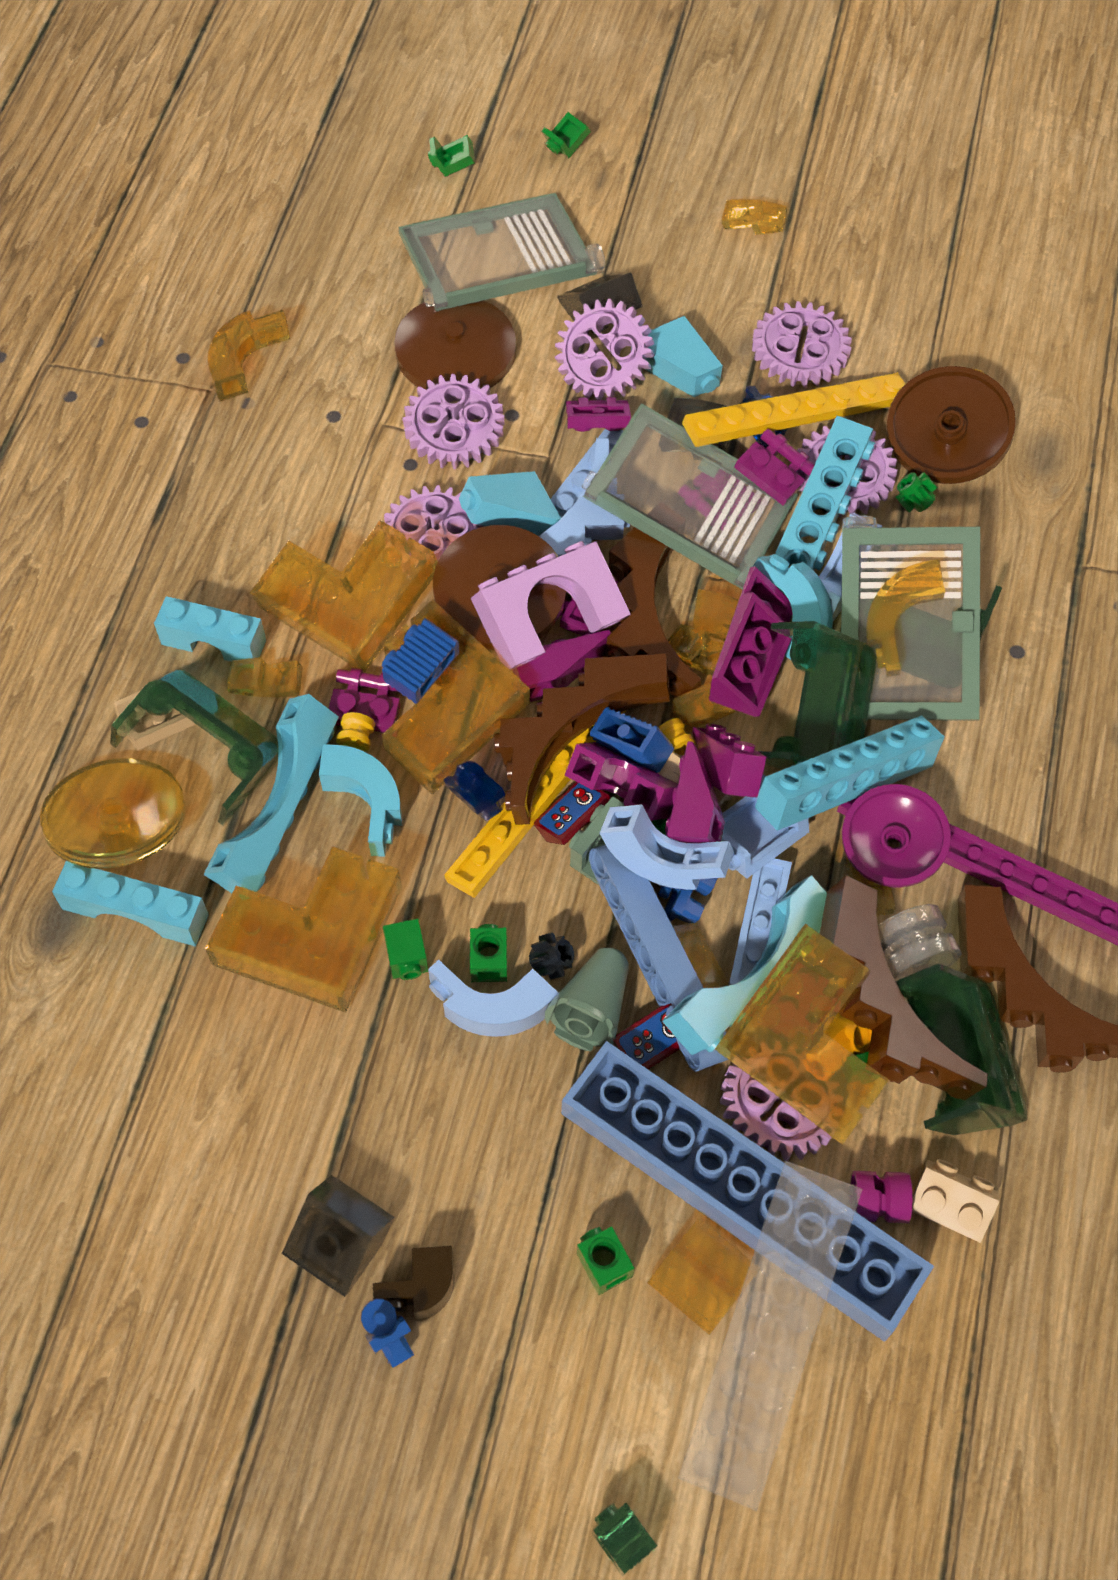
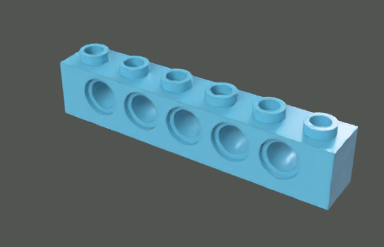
M836 416L775 555L784 558L790 565L804 562L813 571L815 569L819 571L822 569L827 556V552L823 551L827 541L833 543L840 525L836 523L839 514H846L852 497L848 496L851 486L857 488L864 471L860 468L863 459L869 461L875 447V442L871 441L873 428ZM848 455L852 459L842 460L838 456ZM836 482L840 486L836 488H831L827 486L826 483ZM816 509H824L828 512V514L817 515L813 511ZM805 536L813 537L816 541L813 543H805L801 540V538Z
M922 715L766 776L755 808L778 831L858 798L870 789L892 784L933 767L945 736Z

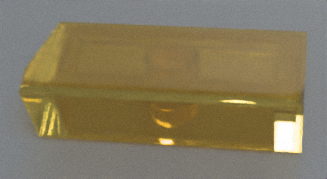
M711 682L673 700L671 717L682 720L685 725L684 731L686 734L692 732L693 727L701 728L708 723L715 722L737 712V710L709 701Z
M697 922L672 926L703 988L729 986V982Z

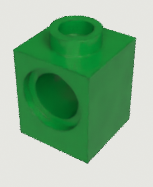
M419 919L384 925L383 931L393 979L412 980L421 976L422 973L428 972Z
M483 924L478 928H470L471 982H507V928H499V926L494 924ZM486 947H492L498 951L493 956H484L480 953Z
M612 1226L602 1231L601 1227L594 1228L580 1237L581 1243L577 1244L576 1254L598 1295L633 1277L635 1268ZM605 1249L613 1254L614 1261L607 1266H601L593 1260L592 1256L596 1251Z

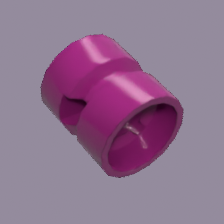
M852 1171L849 1191L850 1209L869 1222H876L879 1217H883L886 1223L910 1222L913 1198L912 1183L908 1172H885L882 1177H879L875 1171Z

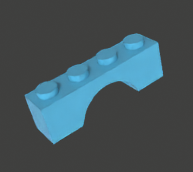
M67 860L52 891L63 910L91 918H96L100 914L126 917L151 928L163 938L195 947L209 916L202 897Z

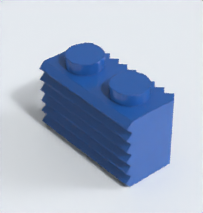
M426 618L418 626L416 624L412 625L406 632L403 639L404 644L401 645L400 649L390 651L382 662L383 679L386 684L395 688L415 704L420 701L459 654V641Z
M609 707L603 710L590 731V736L600 745L656 773L662 770L674 750L673 744L657 725L653 726L646 721L642 722L641 719L637 720L635 717L632 718L625 713L621 714L620 711L616 712L615 709L611 710Z

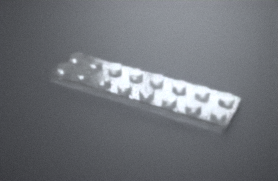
M785 1161L678 1479L757 1511L862 1192L861 1188Z

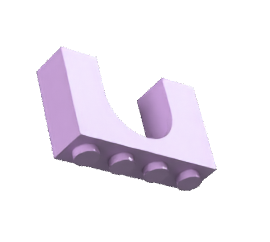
M583 541L577 542L564 549L566 554L556 558L555 554L551 553L537 560L538 566L528 570L526 565H523L507 573L509 578L499 582L497 577L478 585L480 591L471 600L505 672L533 661L545 653L529 618L527 609L530 591L536 585L552 584L568 592L576 602L591 634L616 624L631 615L596 541L586 546Z

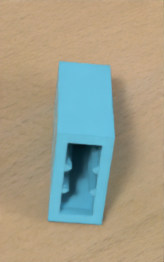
M685 316L652 329V332L647 335L652 337L655 343L647 348L651 349L655 355L645 359L651 365V369L645 370L692 397L712 392L720 386L723 365Z
M535 471L470 476L459 497L460 505L465 510L471 523L481 526L509 525L525 529L539 536L561 519Z

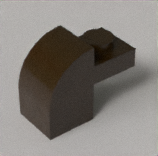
M452 1246L412 1248L413 1280L373 1283V1300L384 1299L390 1302L395 1308L396 1313L406 1311L407 1305H414L416 1321L424 1320L437 1314L449 1301L454 1288Z

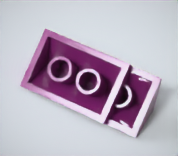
M755 566L750 567L712 676L709 701L753 717H759L794 631L788 626L793 614L788 598Z

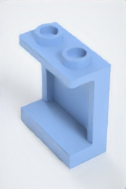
M762 775V780H761V784H760L759 793H760V790H761V787H762L764 778L766 777L765 775ZM744 797L722 813L725 825L721 841H729L734 850L729 869L732 871L737 870L746 879L809 833V818L777 831L755 808L758 798Z

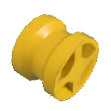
M350 712L344 714L341 719L343 729L337 734L336 738L337 745L349 746L367 752L371 745L369 735L375 729L374 720L361 713Z
M680 718L668 720L658 727L673 744L674 753L684 755L687 742L695 744L692 735L686 734L684 731L685 725Z

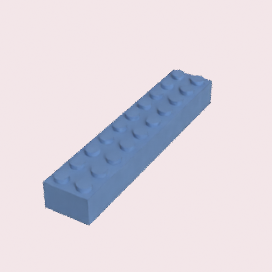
M607 1041L562 1099L561 1114L884 1342L894 1332L934 1268L928 1261Z

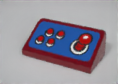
M575 782L535 820L534 826L546 842L565 845L590 821L596 808L601 804L605 806L611 798L601 790H591Z
M672 1003L660 1006L617 1034L613 1045L648 1070L678 1051L680 1048L676 1037L662 1022L666 1017L667 1008L672 1006Z

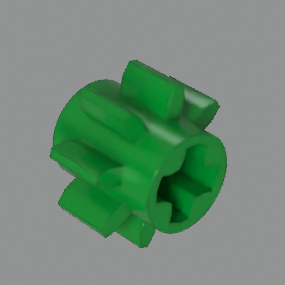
M925 472L920 474L919 477L916 473H910L898 483L897 490L900 494L896 496V499L907 512L910 513L914 508L917 512H922L928 509L935 501L936 495L933 491L937 489V486Z

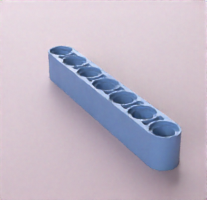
M606 845L592 848L589 852L591 869L659 1007L672 1003V1006L667 1008V1016L686 996L702 989L703 986L650 881L633 873L621 864ZM726 1031L722 1033L726 1037L725 1040L711 1052L705 1049L694 1055H691L676 1038L687 1064L693 1071L697 1072L731 1059L732 1046Z

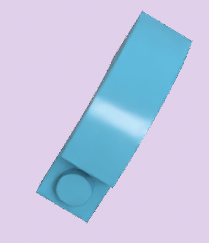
M772 554V556L758 557L753 567L755 566L775 586L785 593L792 607L793 619L791 629L794 631L785 656L804 670L816 666L827 648L833 625L831 601L823 582L804 562L792 564L788 568L790 564L778 555Z
M323 744L319 770L322 790L352 793L361 797L371 807L368 837L371 856L385 857L386 844H392L393 825L402 826L399 792L392 775L379 760L362 750L343 745Z

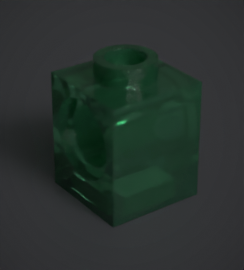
M612 1503L594 1518L598 1526L593 1529L592 1535L622 1577L657 1548V1544L627 1503L619 1509Z

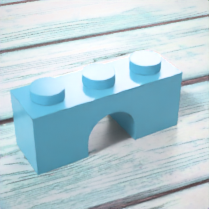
M168 596L165 597L154 622L161 645L193 652L197 641L206 642L219 649L224 660L251 667H256L266 642L260 618Z

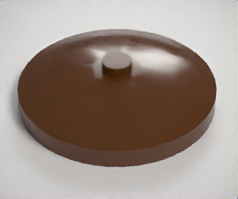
M430 299L416 306L402 319L395 335V354L400 370L412 384L425 390L428 389L427 380L432 381L436 385L439 384L440 375L447 382L450 381L452 374H455L457 381H461L463 376L467 375L468 383L472 384L474 380L479 379L480 389L486 385H489L491 388L507 375L516 355V337L510 320L500 309L485 300L436 311Z
M960 366L931 369L912 378L894 397L887 417L889 445L893 449V454L899 463L909 472L916 473L918 477L925 472L934 483L958 484L968 482L990 472L1008 453L1015 432V410L1005 389L996 380L983 372Z
M490 525L463 534L446 548L438 560L434 571L433 595L440 618L447 628L463 641L483 649L495 650L471 600L480 591L478 585L497 577L499 582L509 578L507 573L523 565H526L529 570L538 566L536 561L551 553H554L557 558V553L542 538L519 527ZM552 584L534 586L528 597L527 609L529 618L539 638L544 636L554 626L565 604L566 591Z

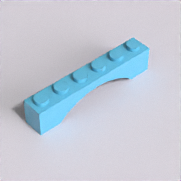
M310 694L290 698L276 725L278 767L275 783L268 801L258 817L245 830L235 837L218 844L205 870L204 875L235 896L256 894L263 886L266 879L265 873L270 862L277 856L280 850L279 843L284 832L291 826L294 820L293 813L299 801L307 793L308 781L312 773L320 765L322 746L327 744L334 735L333 728L339 716Z
M812 875L793 885L772 907V924L768 942L759 961L748 975L737 984L721 988H702L686 996L662 1020L691 1055L705 1049L708 1052L716 1049L726 1038L722 1033L729 1026L734 1028L746 1018L748 1013L745 1009L749 1004L752 1003L754 1005L770 992L767 985L772 980L778 981L792 968L789 962L793 957L796 959L801 957L812 947L813 944L809 940L814 935L819 936L827 896V892Z

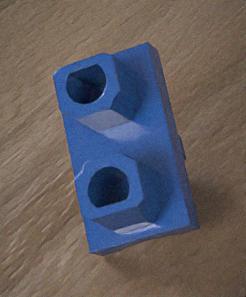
M718 878L700 879L695 891L703 896H707L714 888ZM659 885L661 886L658 893L660 897L667 899L670 892H672L664 908L670 922L678 918L686 923L694 924L700 919L704 905L690 897L693 890Z
M384 1299L369 1301L361 1312L362 1325L368 1332L364 1336L373 1351L376 1353L382 1350L388 1363L394 1368L414 1355L404 1337L411 1330L403 1317L400 1315L396 1316L395 1308L390 1302Z

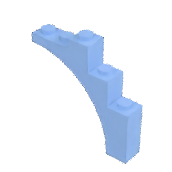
M596 438L593 466L588 481L576 503L557 523L539 535L540 538L553 548L558 557L566 554L564 549L580 541H583L586 546L592 543V540H621L624 528H630L629 523L583 497L611 452L609 451V438ZM613 479L606 493L624 503L623 496H616V479Z

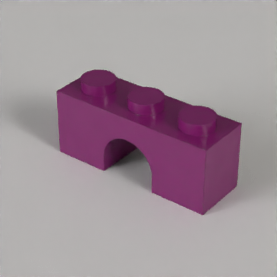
M597 742L576 744L564 775L591 790H605L621 796L625 799L623 802L624 806L643 805L651 821L670 817L674 806L672 799L675 786H678L677 783Z

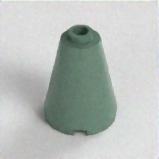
M601 948L597 950L549 1003L545 1010V1021L548 1025L551 1020L555 1025L554 1034L571 1046L585 1051H592L594 1046H603L606 1041L613 1045L617 1034L629 970V963L624 954L615 948Z

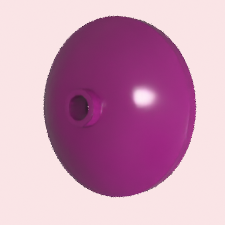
M901 784L882 785L863 793L850 806L842 827V844L849 862L868 880L887 887H909L929 879L944 863L951 843L950 825L940 805L925 792ZM895 839L900 843V846L892 848L887 842Z

